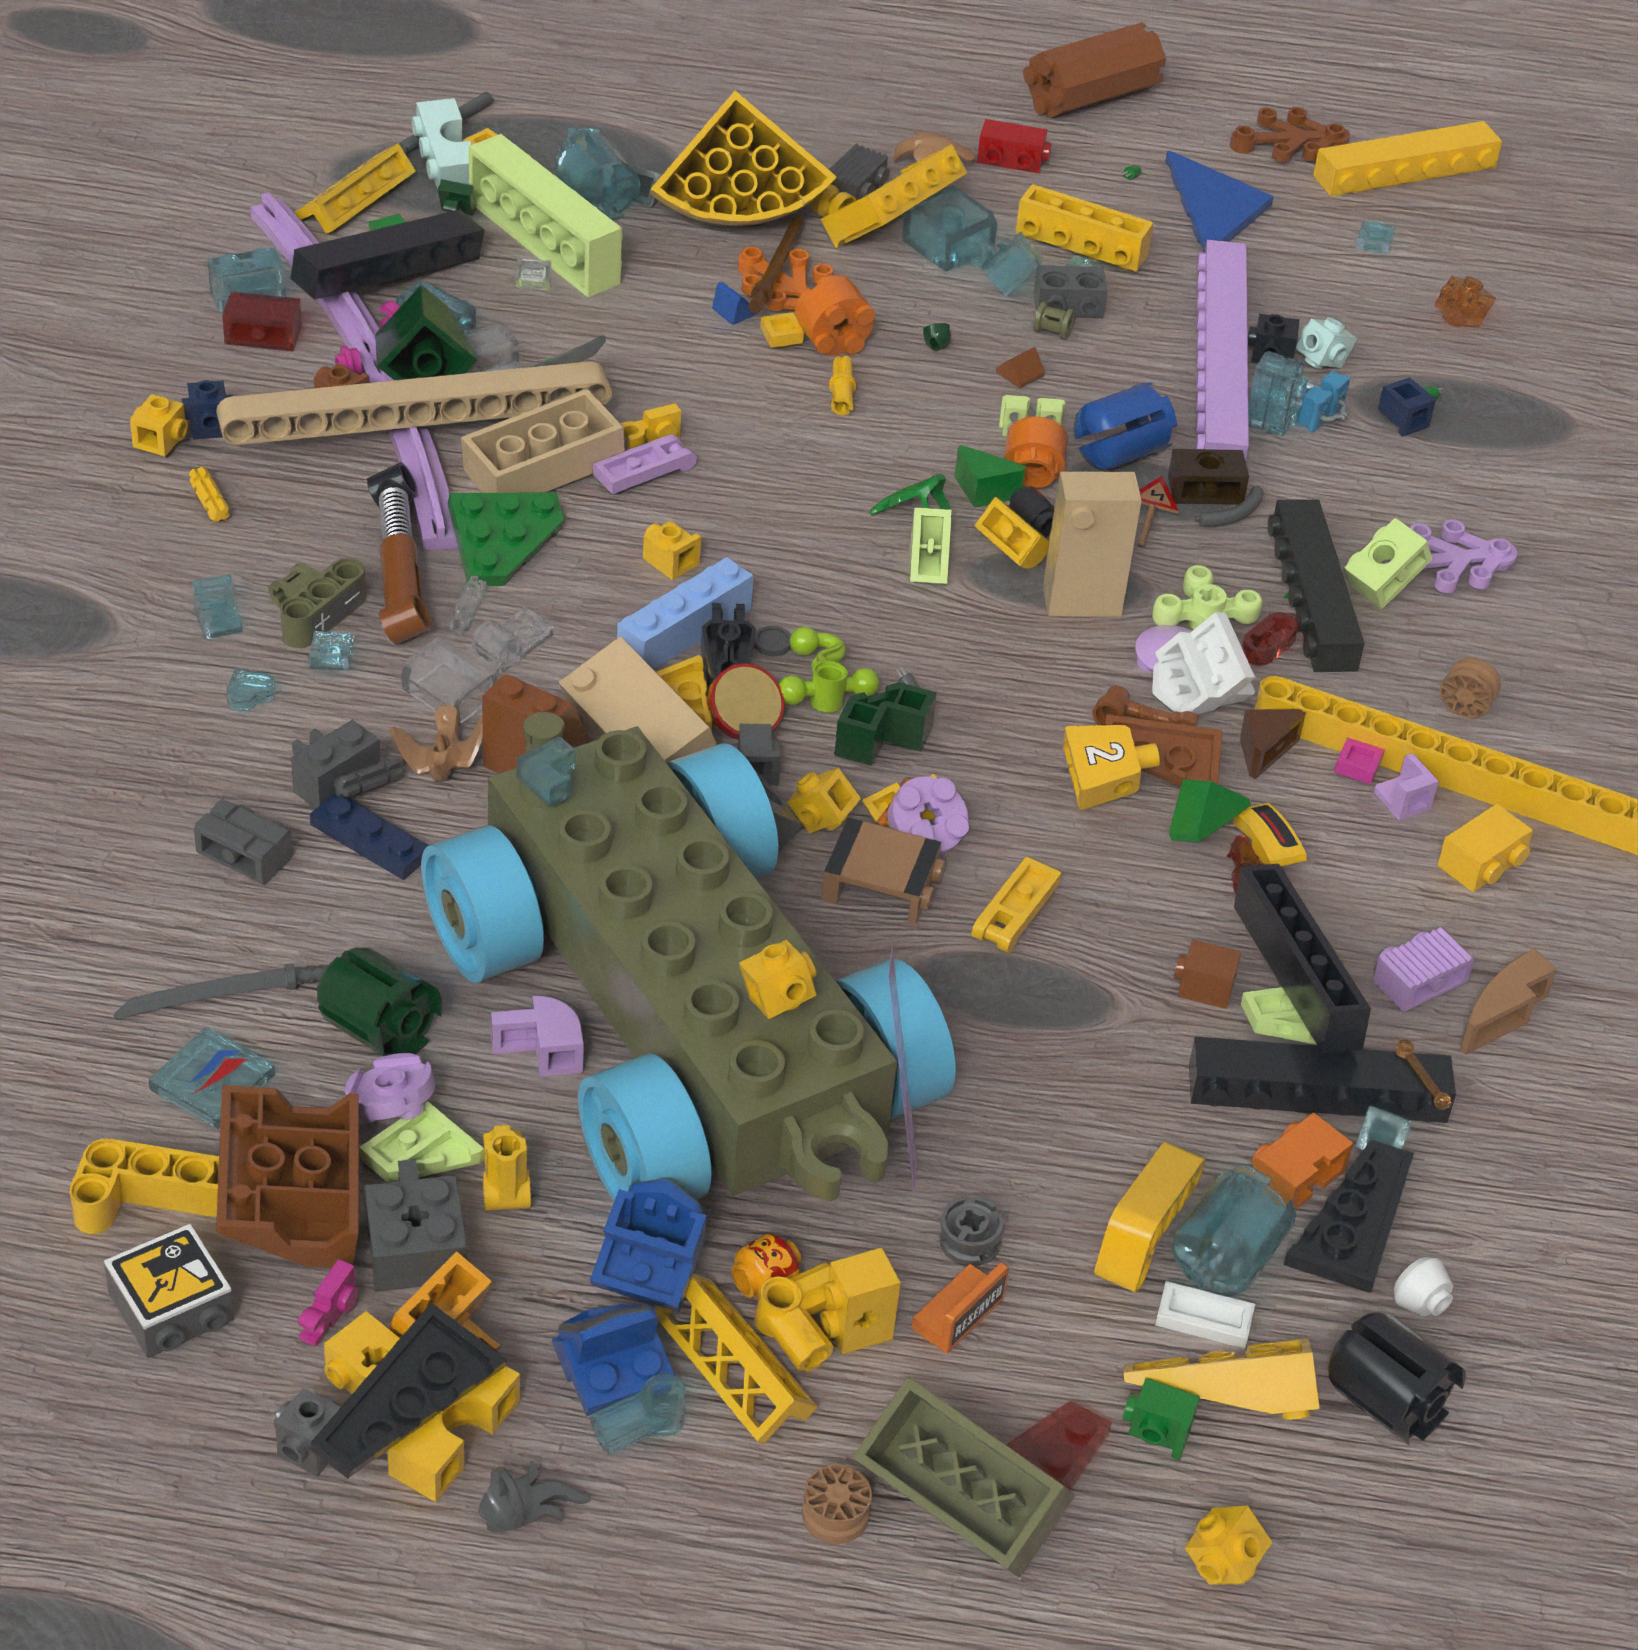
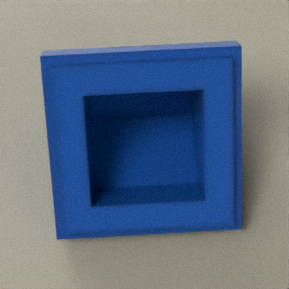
M724 282L718 283L712 306L714 311L732 325L751 318L756 314L749 310V302Z

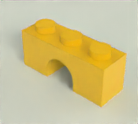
M505 1366L495 1375L387 1450L388 1475L437 1502L464 1470V1440L449 1431L461 1425H473L493 1435L520 1403V1373Z

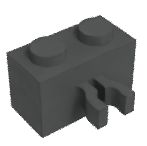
M353 719L325 737L316 728L309 732L311 745H305L299 739L292 742L294 755L291 757L293 792L316 809L336 793V788L333 786V781L336 777L344 774L348 775L352 771L372 764L376 765L380 762V739Z

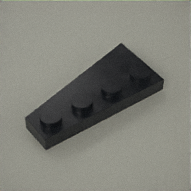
M1371 1140L1348 1170L1344 1181L1338 1189L1334 1190L1328 1197L1325 1206L1318 1216L1313 1218L1304 1229L1303 1236L1297 1244H1293L1286 1253L1283 1265L1371 1293L1414 1153Z
M430 1303L311 1441L309 1449L348 1479L502 1370L507 1359L433 1303Z

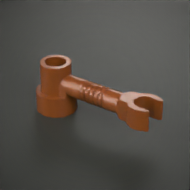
M1121 686L1110 687L1106 695L1099 698L1092 711L1093 718L1098 725H1105L1106 714L1123 717L1127 715L1138 719L1181 725L1188 724L1190 726H1195L1199 719L1197 714L1190 711L1170 713L1129 700L1128 691Z

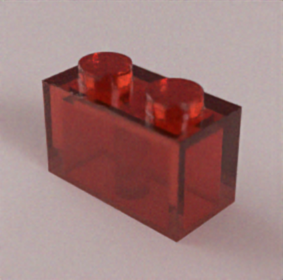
M231 291L222 315L224 344L293 352L302 328L300 299Z

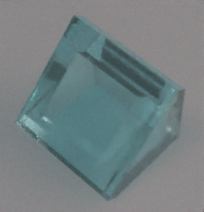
M1369 1106L1355 1147L1364 1150L1371 1140H1375L1403 1149L1412 1121Z

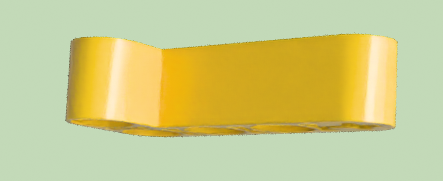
M116 1139L96 1140L89 1144L84 1151L70 1185L69 1193L75 1226L81 1232L87 1234H98L106 1231L114 1223L122 1202L216 1217L219 1156Z
M1165 1141L1161 1144L1114 1209L1095 1265V1276L1135 1293L1140 1290L1149 1271L1156 1245L1199 1183L1206 1163L1205 1158Z

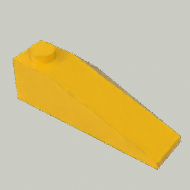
M1309 1338L1248 1345V1350L1242 1356H1236L1235 1352H1225L1222 1349L1209 1351L1207 1354L1199 1356V1363L1190 1364L1188 1357H1171L1124 1365V1380L1126 1383L1143 1386L1145 1378L1200 1396V1399L1270 1414L1282 1413V1419L1286 1420L1306 1418L1310 1416V1410L1320 1409L1313 1353Z

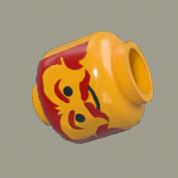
M767 1233L736 1251L731 1275L736 1287L745 1297H754L758 1300L761 1288L768 1279L777 1276L792 1278L800 1274L799 1264L801 1263V1255L792 1241L783 1240L780 1236L773 1233Z

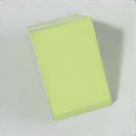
M914 508L910 542V582L947 584L952 510Z

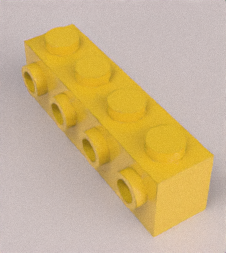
M1032 184L1019 201L1015 233L1027 236L1031 240L1055 245L1062 250H1070L1086 255L1093 260H1101L1117 265L1124 270L1137 272L1149 255L1154 222Z

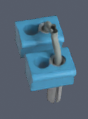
M1332 370L1321 380V385L1300 377L1296 387L1306 392L1303 395L1302 401L1283 392L1278 398V403L1296 411L1299 414L1298 423L1307 427L1310 432H1314L1326 422H1332L1336 419L1344 421L1348 418L1349 414L1345 412L1347 409L1345 399L1350 377L1348 375L1343 376Z

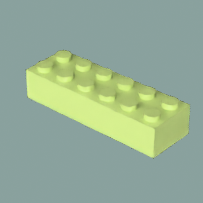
M502 134L469 146V185L474 187L476 208L586 297H592L620 285L623 233L622 228Z

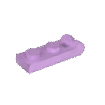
M670 434L593 463V475L612 494H615L677 469L684 472L689 471L695 466L697 456L689 448H683V443L677 436Z

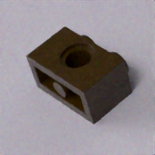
M1172 450L1168 481L1175 504L1239 505L1245 500L1249 474L1243 450Z

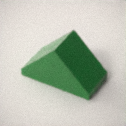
M960 445L957 451L954 477L972 505L979 507L989 505L995 497L1003 502L1010 501L1012 494L1016 490L1024 488L1027 466Z
M1183 779L1169 830L1171 840L1201 842L1250 807L1249 798L1212 781Z

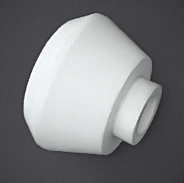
M1423 1257L1416 1260L1403 1271L1394 1285L1395 1303L1399 1307L1421 1316H1428L1430 1314L1437 1316L1444 1312L1453 1300L1451 1295L1453 1284L1442 1261L1438 1258Z

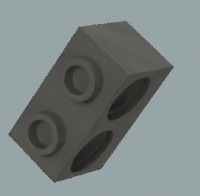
M1037 265L1033 292L1036 311L1041 301L1048 302L1050 307L1065 311L1074 309L1076 311L1075 318L1104 317L1108 291L1104 267Z

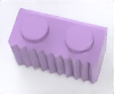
M1440 926L1437 930L1433 929L1431 933L1426 931L1420 932L1405 945L1401 944L1399 948L1395 946L1386 948L1377 959L1373 981L1375 985L1379 986L1380 990H1384L1385 996H1389L1390 1001H1394L1395 1005L1400 1007L1401 1012H1405L1468 982L1475 959Z

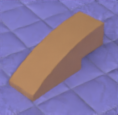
M1535 948L1512 961L1485 987L1473 1008L1460 1050L1465 1055L1528 1024L1534 1004L1548 997L1557 969Z

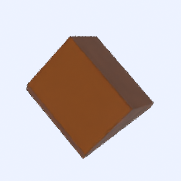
M1035 347L996 367L997 373L1018 388L1043 377L1045 373Z

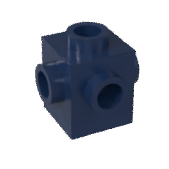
M204 380L196 383H187L188 398H181L184 404L185 420L191 421L193 440L223 437L216 409L222 400L233 396V394L226 395L224 380Z

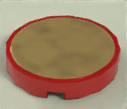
M748 663L730 666L716 676L709 687L707 706L714 717L713 722L720 731L732 739L738 740L739 723L771 724L772 732L783 717L785 701L781 687L770 673L759 666Z

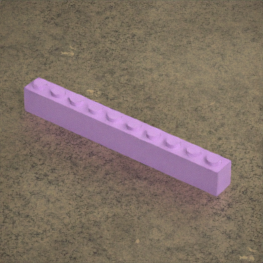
M1207 240L1205 253H1198L1196 272H1198L1196 291H1198L1196 311H1198L1196 330H1198L1196 339V350H1198L1196 371L1198 372L1195 391L1198 392L1195 412L1198 413L1195 433L1199 434H1197L1195 449L1243 450L1246 461L1249 446L1246 244Z

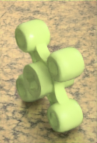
M1194 565L1187 569L1183 579V591L1190 599L1181 600L1173 594H1162L1155 600L1152 611L1153 621L1158 626H1177L1180 621L1188 620V624L1194 630L1215 612H1224L1228 618H1234L1242 624H1253L1261 615L1263 603L1259 593L1248 589L1239 591L1235 597L1227 598V594L1222 588L1213 585L1211 570L1202 565Z

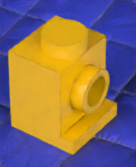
M669 521L662 526L654 523L645 531L643 535V559L671 580L700 565L701 536L697 533L690 535L673 521Z

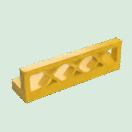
M399 143L374 155L296 210L294 214L300 220L314 214L324 232L328 234L412 175L416 170Z
M693 1273L685 1295L692 1304L690 1324H678L670 1315L673 1310L660 1306L654 1308L662 1326L757 1442L765 1444L789 1416L806 1421L818 1408L711 1279ZM702 1318H703L707 1323L702 1324ZM701 1331H714L717 1334V1356L705 1357L701 1353ZM729 1350L734 1356H728ZM728 1363H740L745 1368L744 1389H731L727 1384ZM755 1383H757L760 1388H755ZM738 1396H743V1403ZM755 1396H768L777 1408L760 1425L754 1417Z

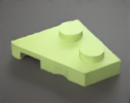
M1282 987L1243 992L1241 1006L1254 1033L1316 1044Z
M425 1101L423 1103L424 1111L419 1116L412 1119L401 1118L359 1147V1158L389 1183L399 1181L398 1161L416 1159L418 1175L423 1177L480 1164L485 1160L484 1148L431 1103Z

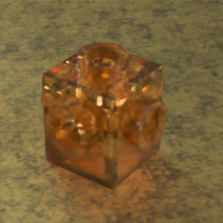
M1451 276L1449 281L1442 287L1440 296L1434 305L1444 312L1443 318L1455 326H1460L1463 323L1479 327L1496 298L1483 288V283L1471 276H1466L1465 279Z

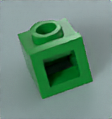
M1145 1378L1139 1396L1133 1393L1130 1394L1122 1420L1131 1423L1129 1435L1141 1438L1146 1443L1152 1445H1161L1172 1449L1171 1458L1180 1460L1194 1423L1200 1396Z

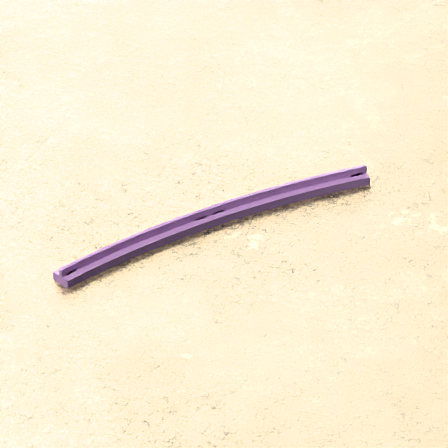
M269 192L262 193V204L250 207L251 219L273 242L291 266L294 249L319 243L281 198L274 199ZM352 290L317 299L345 345L349 349L357 348L362 363V374L366 373L369 375L370 383L394 381L377 367L375 334L379 327L356 291ZM364 343H367V344H368V346H369V348H370V352H368V350H367L366 346L364 345ZM420 426L387 430L399 462L407 466L417 486V495L411 497V502L423 551L458 548L447 505L450 493L428 427Z

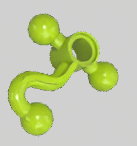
M801 626L791 633L789 638L790 647L798 655L808 656L814 653L818 647L827 649L820 651L811 664L812 681H803L800 677L788 675L779 681L778 684L781 687L786 705L794 706L809 696V703L816 710L835 712L842 708L846 692H853L854 694L864 692L867 697L877 692L880 686L879 676L872 669L860 668L851 677H847V669L839 663L846 653L845 644L839 637L826 632H816L811 627Z

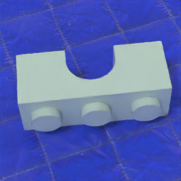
M455 98L417 102L416 116H413L411 120L414 136L420 137L419 149L421 157H427L426 166L429 179L435 180L437 189L441 179L469 184V146L471 142H462V117Z

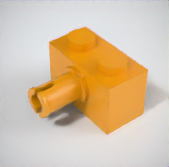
M456 1251L394 1314L389 1330L401 1338L430 1303H433L498 1352L501 1344L470 1320L472 1314L483 1304L492 1281Z

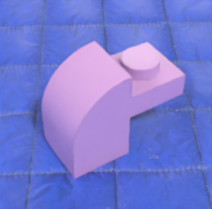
M532 996V1009L491 1012V1045L493 1054L536 1050L540 1076L583 1073L584 1043L580 1020L574 1010L564 1002L546 996Z

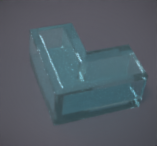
M560 736L517 758V778L549 807L571 796V776L569 773L576 768V750Z

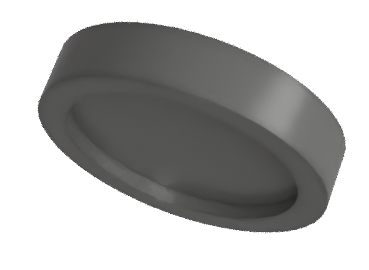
M765 626L755 633L754 646L758 652L766 656H781L791 649L789 642L791 634L779 626Z

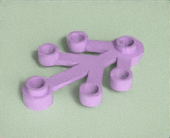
M1449 519L1443 523L1441 537L1445 541L1431 536V529L1425 524L1415 523L1410 526V529L1428 541L1430 550L1437 552L1431 554L1433 560L1425 568L1449 566L1447 569L1437 572L1434 587L1442 593H1452L1456 590L1459 578L1470 563L1483 562L1482 565H1476L1471 568L1468 583L1476 589H1486L1489 587L1495 571L1509 569L1517 559V549L1509 541L1502 538L1486 541L1464 532V524L1458 520ZM1458 542L1471 549L1466 550L1451 543ZM1385 560L1383 564L1388 563L1391 560Z

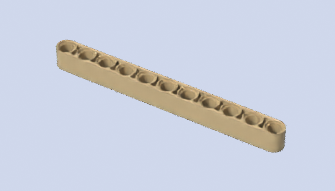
M588 361L232 396L225 398L218 404L216 413L223 439L232 445H244L508 418L587 388L604 406L611 400L612 390L603 367L597 362Z

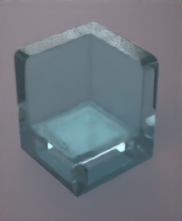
M230 574L192 581L194 610L205 639L241 633L243 631L242 622L235 607L234 583Z

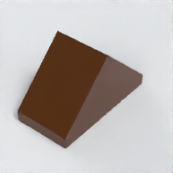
M1300 709L1245 710L1240 742L1249 776L1254 779L1258 778L1299 742L1305 712Z

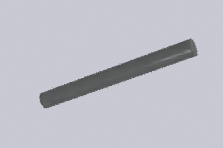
M484 92L459 107L462 121L493 102L492 95L489 92ZM413 134L399 142L405 154L419 147V136H414Z

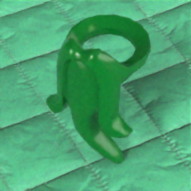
M936 474V476H932L929 479L903 488L877 503L871 509L870 514L874 515L916 496L919 497L923 508H929V492L938 503L940 509L951 510L943 493L946 478L943 474Z

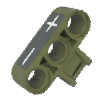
M342 558L333 562L322 572L306 564L297 563L290 569L288 576L282 580H275L269 585L270 597L281 611L282 639L284 643L293 648L309 647L365 602V567L361 561L354 558Z

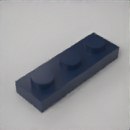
M334 794L310 813L311 826L402 880H405L421 866L423 851L429 846L347 797L342 798Z

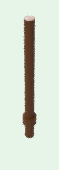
M794 216L762 279L754 285L751 291L752 299L748 305L752 313H759L764 304L770 301L774 293L773 286L804 226V219L801 216Z

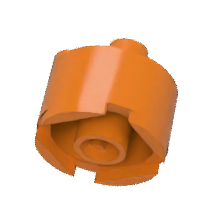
M829 275L819 279L820 284L812 290L808 287L797 301L795 316L799 325L821 354L834 356L843 353L856 354L860 352L873 328L876 316L875 311L847 277Z

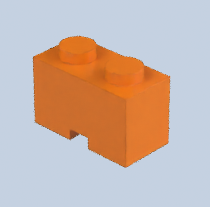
M1313 1112L1300 1123L1297 1121L1291 1123L1285 1129L1282 1136L1271 1145L1265 1143L1256 1151L1251 1161L1253 1169L1249 1184L1289 1216L1312 1198L1313 1192L1310 1188L1315 1184L1324 1189L1346 1172L1353 1142Z

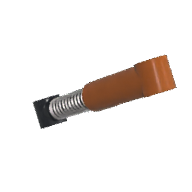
M402 462L367 478L370 494L380 508L383 541L380 544V559L385 608L379 611V617L386 635L396 645L432 628L431 617L423 603L418 548L415 540L412 538L409 513L410 498L416 496L418 490L411 472Z

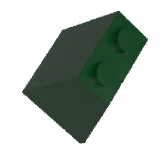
M420 285L375 334L377 367L394 381L465 374L478 361V356L449 307L423 285Z

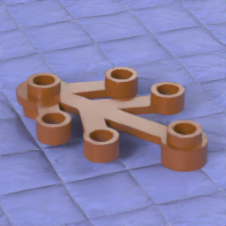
M1265 107L1259 110L1257 123L1279 132H1254V129L1249 126H1238L1232 132L1230 148L1237 153L1247 154L1253 152L1256 143H1275L1272 158L1279 162H1287L1291 159V155L1304 145L1303 158L1309 161H1316L1318 149L1347 144L1350 140V133L1341 124L1331 123L1325 126L1306 118L1307 111L1301 107L1289 109L1288 123L1277 119V112L1274 109ZM1295 126H1301L1309 131L1302 130Z

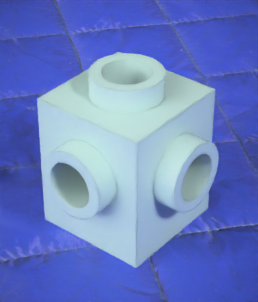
M1327 317L1326 320L1311 318L1301 332V338L1296 349L1306 356L1304 360L1318 369H1322L1323 366L1342 368L1358 338L1345 330V326L1331 317Z

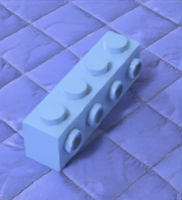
M726 557L713 566L707 567L703 572L690 580L681 583L677 588L662 597L653 600L649 605L634 614L625 617L618 623L617 638L621 636L655 670L701 641L702 626L711 620L712 603H721V608L723 609L722 620L734 621L736 604H745V613L750 611L753 575Z

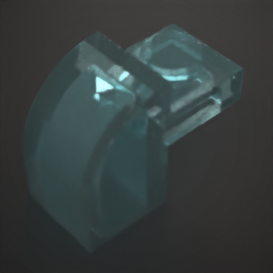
M1022 232L1017 234L1012 240L1007 237L996 245L1000 250L980 267L1005 296L1020 285L1038 267L1043 258Z

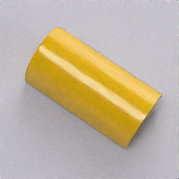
M997 497L992 500L974 525L975 528L1014 562L1025 569L1037 566L1048 553L1049 541Z

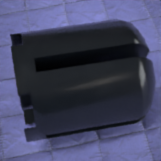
M1379 1311L1366 1314L1351 1325L1352 1330H1346L1335 1343L1329 1360V1379L1336 1391L1407 1445H1409V1438L1414 1435L1423 1441L1437 1429L1449 1414L1443 1406L1455 1384L1463 1389L1466 1379L1465 1370L1391 1314Z

